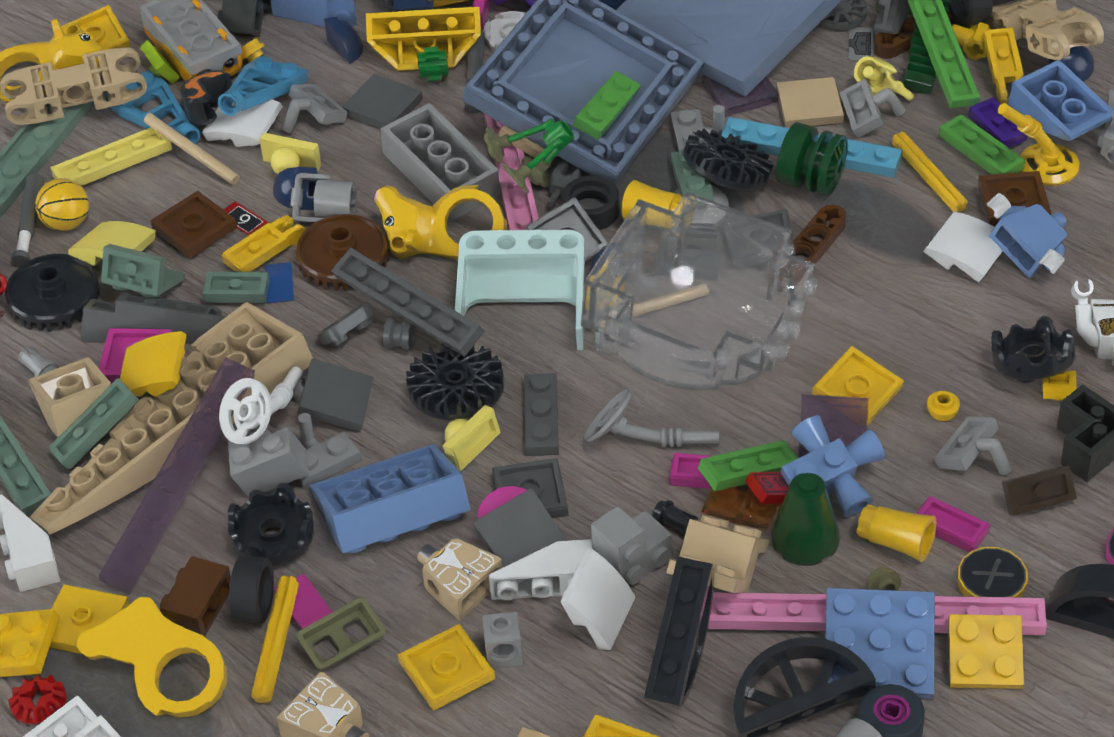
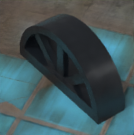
M677 556L644 698L682 706L685 703L698 671L707 636L714 593L713 564Z
M1088 564L1073 568L1064 573L1053 587L1045 609L1046 619L1114 639V600L1109 599H1114V565Z
M816 637L793 638L779 642L755 657L739 680L734 698L738 737L768 736L864 696L868 691L876 687V678L858 655L836 642ZM804 658L824 660L813 689L804 693L790 661ZM779 665L793 698L783 700L754 689V686L762 676ZM835 665L844 668L850 673L847 676L829 682ZM748 700L769 707L745 717Z

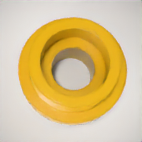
M255 38L242 46V61L247 58L250 63L264 53L261 49L265 44L263 42L260 43Z
M937 391L932 393L927 399V410L931 417L937 421H949L959 412V398L951 392Z

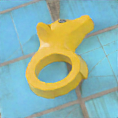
M56 18L51 20L53 37L50 41L17 45L0 52V82L4 72L19 62L30 61L37 64L51 62L53 70L84 64L82 55L106 49L99 46L88 32L83 31L78 24H68L61 28ZM95 58L97 68H100L99 60ZM39 71L40 81H43L42 73ZM7 85V86H6V89H8V90H14V89L20 88L21 85H20V86H8V85ZM0 90V99L2 101L9 102L13 100L3 96Z
M388 185L377 190L374 197V202L382 215L391 253L398 259H405L417 254H432L458 260L459 244L455 243L448 235L447 219L450 212L457 205L464 202L476 201L485 205L491 211L493 216V227L491 230H507V220L504 219L499 204L488 193L478 190L479 185H462L453 188L433 206H428L405 197L395 187Z
M150 597L137 598L129 606L115 613L103 623L83 631L77 640L76 646L78 650L90 660L109 658L134 665L138 697L144 707L156 716L163 714L178 718L197 716L212 707L221 698L227 684V667L216 646L203 635L168 620L162 615ZM189 653L204 657L210 665V677L206 687L199 695L190 700L178 702L167 699L162 695L159 689V678L163 668L171 659L181 654Z

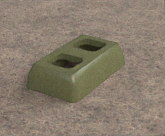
M359 597L299 630L296 636L315 667L319 671H324L381 639L386 633V628L366 599ZM358 620L363 624L369 635L358 642H352L343 628ZM325 637L331 638L339 650L337 654L328 659L320 658L313 647L314 643Z

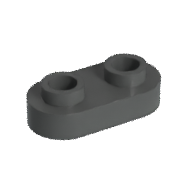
M365 302L324 328L317 336L324 346L330 343L333 348L348 339L346 333L351 329L355 328L356 331H359L372 322L370 316L375 312L370 304Z

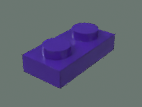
M994 97L969 107L968 116L981 129L1009 148L1027 140L1028 136L1020 132L1017 125L998 113V107L1001 104Z

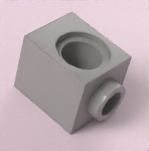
M508 612L482 615L486 659L492 669L523 666L518 613Z

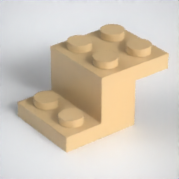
M702 515L700 520L690 519L679 557L713 564L715 588L731 593H748L759 553L767 552L770 540L760 537L762 531L759 529L736 524L732 529L728 527V520ZM670 559L666 573L673 575L677 559Z

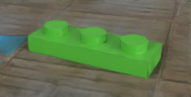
M615 71L575 117L573 126L599 140L638 94L641 85L628 76Z
M962 114L939 127V137L992 175L1018 173L1024 169L1025 159Z
M782 440L702 458L698 470L713 490L719 491L746 484L745 480L750 472H780L782 466L798 459V457L786 441Z

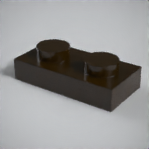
M1062 465L1002 481L1009 515H1017L1077 499L1070 465Z

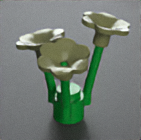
M550 118L543 124L511 136L506 134L499 137L492 127L486 128L484 139L490 156L493 159L495 158L498 164L503 163V157L505 156L503 148L511 146L514 141L546 130L543 140L548 147L534 159L525 156L522 159L523 164L517 170L510 168L506 163L502 165L505 171L526 194L530 192L525 183V178L527 177L535 185L540 184L545 188L549 186L551 174L547 169L551 166L550 162L563 148L575 139L571 128L562 119L555 123Z

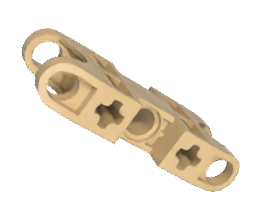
M1016 0V2L1010 4L993 5L991 16L985 21V24H988L990 29L1012 27L1016 40L1020 38L1027 39L1029 51L1053 60H1061L1068 57L1072 47H1094L1102 44L1104 41L1103 29L1096 17L1075 7L1061 12L1057 10L1056 0Z
M114 48L82 55L84 64L53 70L51 62L10 72L0 82L2 95L13 99L5 107L6 117L11 123L17 125L36 124L63 118L62 108L94 101L96 110L136 100L142 97L147 90L144 76L139 73H133L140 66V57L134 49ZM125 57H132L135 59L130 64H119L120 61ZM95 58H98L100 68H97ZM38 71H41L43 81H40ZM17 82L21 84L20 88L14 90L6 89L9 83ZM133 82L141 83L140 87L135 90L126 88L127 84ZM103 91H106V92H107V96H108V100H109V101H106V100H105V96H104V92H103ZM48 103L50 106L51 114H48L46 105ZM17 108L27 109L22 115H13L11 113L12 110Z

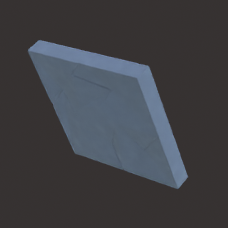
M537 0L466 84L462 100L517 133L543 124L550 118L555 123L560 119L564 120L574 133L575 139L563 148L557 156L591 176L608 179L616 186L670 115V112L674 110L699 77L704 60L599 0ZM618 71L639 83L641 87L638 94L600 139L597 140L574 127L573 123L575 117L613 73ZM546 130L526 137L543 148L548 147L543 140Z
M626 0L616 11L704 60L701 71L702 75L746 97L841 0Z

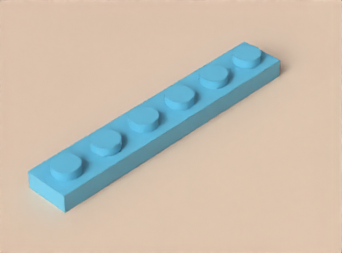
M729 117L722 136L727 140L730 133L734 137L740 135L739 144H747L750 141L751 144H757L756 151H765L767 154L778 156L789 128ZM847 139L848 152L845 169L895 178L902 158V149Z

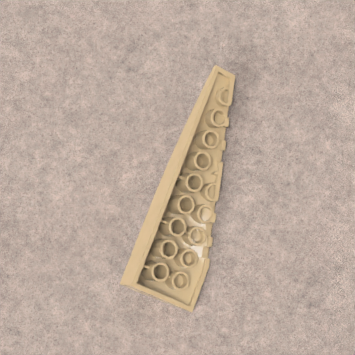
M245 302L191 345L193 351L187 357L184 356L181 361L178 384L172 390H167L158 397L153 395L142 397L109 432L111 438L106 444H98L90 452L92 456L90 461L83 468L77 466L69 474L70 482L65 487L56 488L29 518L42 530L51 535L135 491L204 447L223 433L219 421L220 405L226 391L232 384L243 378L256 379L265 385L271 395L275 387L283 382L292 367H299L302 372L309 367L312 355L303 334L250 303ZM245 389L238 395L237 399L241 402L245 397L252 396V389ZM232 410V412H231V421H232V424L235 423V422H234V416H233V415H234V411H233V410Z

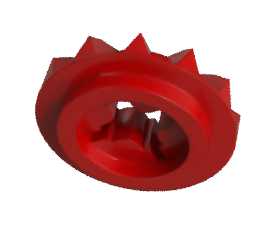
M37 674L35 679L28 681L23 678L20 687L12 688V697L8 699L12 715L18 721L26 724H40L66 704L67 694L62 681H56L52 675L42 678ZM37 692H40L42 696H40L37 706H35L32 699Z

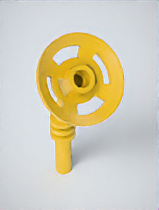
M1002 103L998 107L1000 115L1017 125L1020 132L1029 138H1034L1038 142L1027 147L1021 153L1020 157L1025 159L1024 169L1021 172L1040 171L1043 185L1046 186L1062 185L1070 182L1077 176L1080 167L1077 155L1068 147L1053 143L1042 129V124L1030 115L1021 114L1006 103ZM1063 151L1070 156L1072 163L1065 160ZM1027 158H1034L1035 164L1038 166L1036 170L1029 166ZM1062 170L1065 171L1064 173L1058 175H1046V173H1057Z

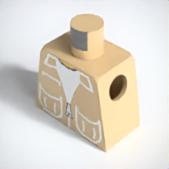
M458 538L452 539L441 550H438L431 544H426L421 548L417 560L424 565L422 572L426 590L459 621L490 594L489 574L502 568V559Z
M322 671L276 717L281 737H369V734L361 729L363 721L358 702Z

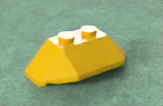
M480 7L366 13L367 43L398 72L419 70L417 53L424 52V48L438 46V50L445 49L448 69L455 68L481 37Z

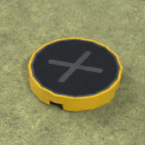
M982 547L972 550L962 558L958 566L957 583L964 597L1022 598L1028 584V573L1023 561L1011 551L1000 547Z

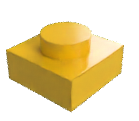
M1065 371L1064 373L1043 379V399L1062 401L1077 389L1076 371Z

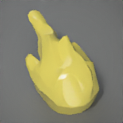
M866 56L856 63L854 68L855 80L859 82L866 79L871 86L873 95L885 88H890L894 93L900 94L908 101L913 99L914 95L912 92L906 89L901 81H895L892 74L897 73V71L886 61L877 57Z

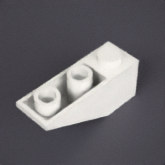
M0 495V530H5V534L0 535V543L4 555L10 554V559L4 561L9 581L16 579L20 592L61 582L49 535L6 497Z
M592 539L557 541L489 574L491 600L562 596L586 549H592Z

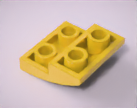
M182 331L159 334L143 339L126 348L120 380L137 397H141L146 391L158 397L167 390H172L180 380L179 371L181 361L185 355L184 346L187 334Z

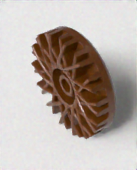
M342 214L321 219L308 227L297 242L296 255L299 270L302 271L304 278L307 277L309 283L315 278L317 287L323 285L324 289L327 290L329 282L334 284L336 291L341 286L344 291H347V284L336 278L331 270L350 247L377 264L386 267L387 262H389L386 234L377 223L358 215Z

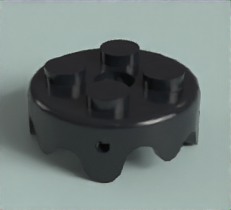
M1047 316L1039 317L1036 325L1029 329L1023 328L1018 324L1012 325L1009 334L1004 339L1001 331L994 330L992 332L991 344L994 367L1003 375L1015 378L1021 383H1031L1036 379L1049 378L1064 373L1075 360V343L1070 329L1064 330L1062 335L1059 334L1054 327L1053 321Z
M286 483L278 484L276 489L271 492L253 490L241 507L231 503L228 508L229 537L232 547L239 557L269 558L272 566H279L298 558L307 550L312 542L314 521L311 507L308 501L305 503L300 501L293 489ZM271 527L280 529L275 534L264 533L266 529Z

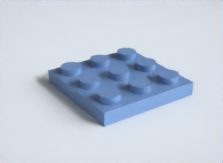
M827 588L826 639L841 644L858 655L872 671L876 678V686L886 684L901 685L912 690L919 698L933 699L935 592ZM835 665L829 682L847 676L850 673L844 668Z

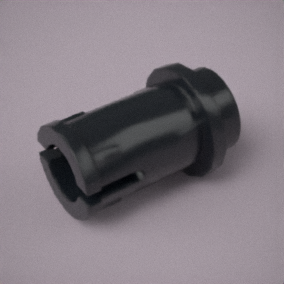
M663 500L659 501L652 515L662 526L666 524L684 535L686 534L689 520H698L697 516L674 506V502L671 500L666 502Z

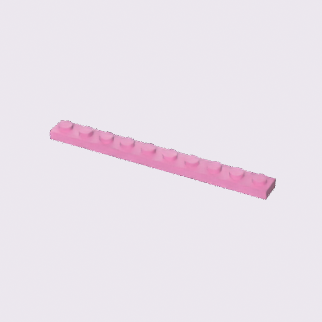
M714 592L708 629L826 631L827 594ZM935 596L934 633H948L949 614L1022 615V635H1046L1047 623L1044 598Z

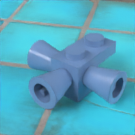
M819 415L809 417L799 423L793 429L792 435L810 453L781 467L780 473L788 486L791 480L798 474H816L823 479L828 494L835 491L844 517H851L860 513L863 507L865 508L867 504L870 505L872 503L873 497L854 479L857 466L880 461L885 457L882 444L876 434L868 429L845 447L840 438L830 443Z

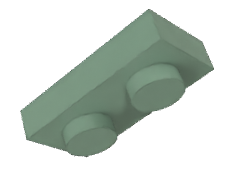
M207 272L202 293L204 302L266 303L270 283L269 273Z

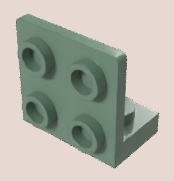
M108 244L103 248L101 282L113 285L112 287L116 290H134L141 292L140 294L144 297L155 298L182 282L185 273L166 269L165 257L113 244Z

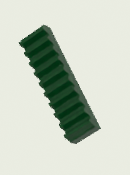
M941 0L946 13H948L950 0ZM915 21L903 85L909 90L931 94L936 79V72Z

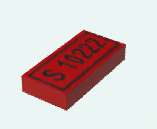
M750 472L745 480L761 504H782L789 488L780 472Z

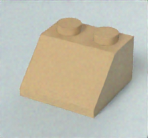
M89 357L28 379L44 418L57 438L111 385V382Z

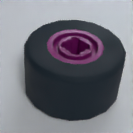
M880 685L868 691L860 701L858 719L872 725L882 737H922L925 709L922 700L912 690L901 685Z

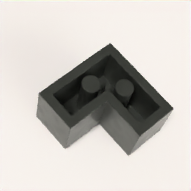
M223 0L222 9L219 10L217 18L231 34L260 37L263 11L271 12V1Z
M1082 384L1061 401L1057 429L1067 435L1064 438L1061 465H1070L1071 472L1085 482H1088L1114 461V405Z

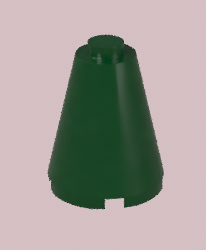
M801 473L791 480L771 530L773 548L775 551L777 549L782 553L783 559L792 564L812 566L822 563V558L836 553L840 543V531L825 483L821 477L813 473Z

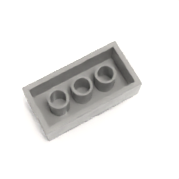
M430 103L381 128L383 154L433 204L453 188L462 185H479L478 190L488 193L493 199L500 196L499 170ZM476 201L459 204L450 212L448 219L452 222L483 204Z

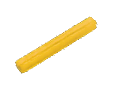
M901 131L899 134H894L892 145L895 148L902 149V156L953 212L960 213L967 209V199L905 132Z
M283 575L278 581L251 692L252 698L257 703H269L272 700L299 583L294 576Z

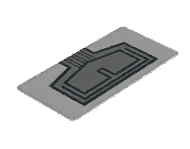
M854 27L849 29L848 59L860 60L866 56L874 57V28Z

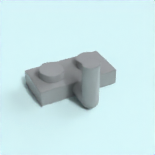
M866 79L839 92L852 130L858 138L884 124L878 108L882 103L886 102L896 116H901L905 113V107L892 89L885 88L873 95L871 86Z
M315 84L291 86L289 96L293 100L290 102L282 126L283 131L293 132L300 110H307L315 117L318 123L323 125L345 123L348 112Z
M715 105L713 107V126L706 127L703 126L699 109L670 112V122L677 152L685 148L692 131L696 133L697 130L702 131L705 128L709 134L711 130L716 132L722 130L723 132L725 127L724 106Z
M302 413L298 416L302 443L307 448L309 475L297 479L303 489L361 461L360 451L345 432L319 444L314 437L310 414Z
M967 416L935 456L934 460L938 468L966 471L981 451H989L999 474H1009L1012 471V467L998 439L992 438L999 429L995 418Z

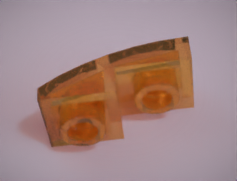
M732 487L719 491H714L712 488L701 512L709 516L728 520L733 524L768 529L779 504H761L750 488L747 494Z

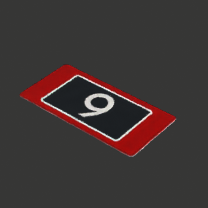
M236 201L223 209L235 218L237 229L248 236L267 223H270Z

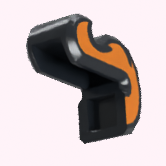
M224 71L206 72L194 76L182 84L180 92L188 120L191 124L203 126L212 123L217 118V114L209 104H218V98L232 86L230 74Z

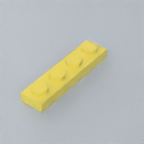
M150 127L50 167L54 179H70L83 186L172 150L171 141Z

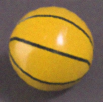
M57 178L50 180L40 188L35 199V210L39 219L47 227L57 231H68L76 228L85 220L89 211V199L86 191L77 182L66 178Z

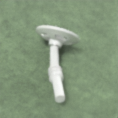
M296 366L292 367L283 382L275 387L271 395L265 385L256 379L243 378L232 384L222 399L219 411L220 426L225 437L229 441L240 445H247L256 441L267 428L270 416L278 409L285 408L294 394L293 389L303 374L302 370ZM251 388L252 396H247L240 402L237 399L238 395L245 389ZM232 410L234 411V422L238 428L236 431L233 428L231 421ZM260 424L259 429L255 433L246 436L249 429H254Z

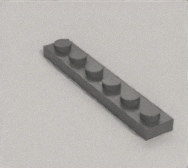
M351 247L331 270L339 280L464 357L485 332L477 323Z

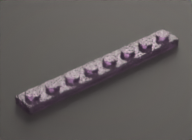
M225 357L99 574V581L130 595L223 433L219 421V411L226 391L240 379H254L255 370ZM247 389L238 395L237 399L239 401L242 400Z

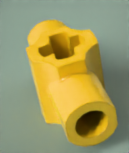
M979 22L976 25H971L969 29L953 24L952 28L959 45L963 47L962 51L966 53L967 58L976 61L980 58H986L983 31L991 30L989 25Z

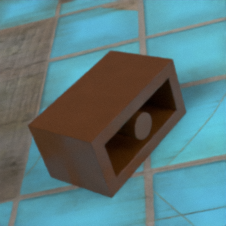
M191 556L186 566L178 571L175 584L169 594H165L161 600L160 612L171 622L205 637L229 596L231 580L229 566Z

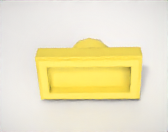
M263 133L260 137L263 161L270 162L275 173L279 174V172L287 168L294 167L317 168V172L319 171L321 160L317 143L269 133Z
M484 405L470 420L455 419L449 422L445 428L444 438L446 442L443 444L445 455L460 472L501 433L494 409Z

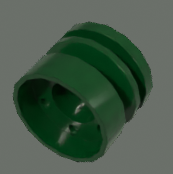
M795 122L787 131L780 148L776 166L777 182L800 188L806 181L807 191L814 193L818 191V194L829 197L837 187L845 167L848 152L847 137L840 134L833 136L832 132L826 130L819 136L817 128Z

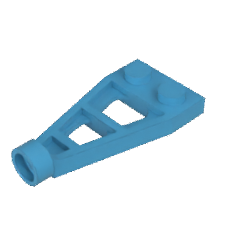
M257 57L244 66L230 89L218 98V107L225 115L233 116L239 111L247 110L290 92L292 85L304 84L308 81V70L299 68L294 63H279L272 61L270 57Z
M150 69L141 73L147 83V90L142 97L125 104L110 107L120 117L145 129L150 128V126L144 123V118L148 113H152L159 119L172 113L176 119L167 123V125L183 136L188 134L186 138L194 144H197L200 139V131L189 122L167 83L161 77H156ZM133 82L127 84L126 88L135 90L140 87L141 83ZM106 92V93H104L105 100H106V101H109V100H108V96H107V92ZM156 97L162 102L161 105L148 112L137 109V107Z

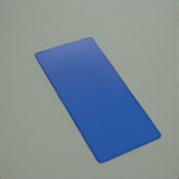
M292 263L265 265V272L269 273L270 279L267 303L294 300Z

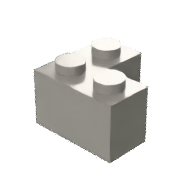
M233 423V428L236 431L238 428L235 425V423ZM260 424L254 429H249L246 436L255 433L259 429ZM288 427L272 434L266 428L256 441L247 445L235 444L228 440L230 476L247 496L253 490L267 492L276 488L280 483L287 484L309 475L306 449Z
M617 506L591 523L592 549L605 558L619 572L628 585L638 583L644 575L656 567L663 566L673 556L672 534L646 510L632 519Z

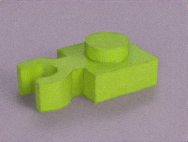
M148 39L140 46V49L152 64L149 69L156 77H165L172 85L181 78L170 62L164 58L161 51L154 47Z

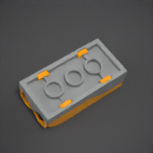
M154 0L139 6L145 34L185 81L206 72L224 71L232 76L240 70L242 66L241 44L202 0Z

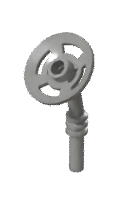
M628 389L621 391L607 403L592 421L584 435V439L587 442H591L611 431L614 435L618 433L620 436L662 444V447H667V444L670 447H674L675 444L677 447H681L682 444H720V431H682L681 427H678L676 431L674 427H670L669 431L666 427H663L661 431L627 424V419L623 415L631 397V392Z

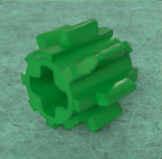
M438 46L424 48V52L417 53L420 79L428 78V82L442 80L441 76L448 75L445 49L438 50Z

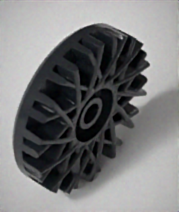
M705 128L702 131L697 130L696 133L692 131L683 150L686 163L697 174L716 185L736 190L752 191L764 187L768 183L774 166L773 161L768 160L769 154L765 153V151H756L757 144H751L750 141L747 144H739L741 136L734 137L731 133L726 140L722 136V130L718 132L711 130L710 134Z
M47 254L27 261L10 276L5 297L11 316L14 317L15 321L20 319L22 326L27 325L30 330L33 324L37 323L40 331L46 327L47 331L51 332V323H58L59 329L62 330L64 324L69 328L72 327L71 318L75 316L81 322L84 306L90 299H98L97 295H100V286L97 274L89 263L69 254Z
M443 343L440 344V352L436 354L432 346H430L429 352H422V361L414 357V363H410V371L406 372L407 390L412 404L422 413L442 420L472 418L484 405L492 407L500 399L504 390V373L501 360H498L497 355L492 358L491 349H485L483 345L478 352L475 351L473 346L465 357Z

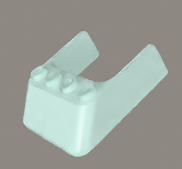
M479 230L464 234L459 242L455 311L465 316L467 309L476 303H570L576 307L577 350H584L585 244L583 236L575 230Z

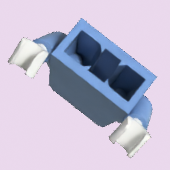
M1000 193L995 195L986 204L994 210V216L1000 219L989 237L1029 279L1043 265L1052 274L1061 268L1065 254V247L1062 243L1067 237V232L1063 229L1066 227L1067 221L1061 212L1057 211L1050 215L1038 204L1030 207L1011 206L1008 199Z

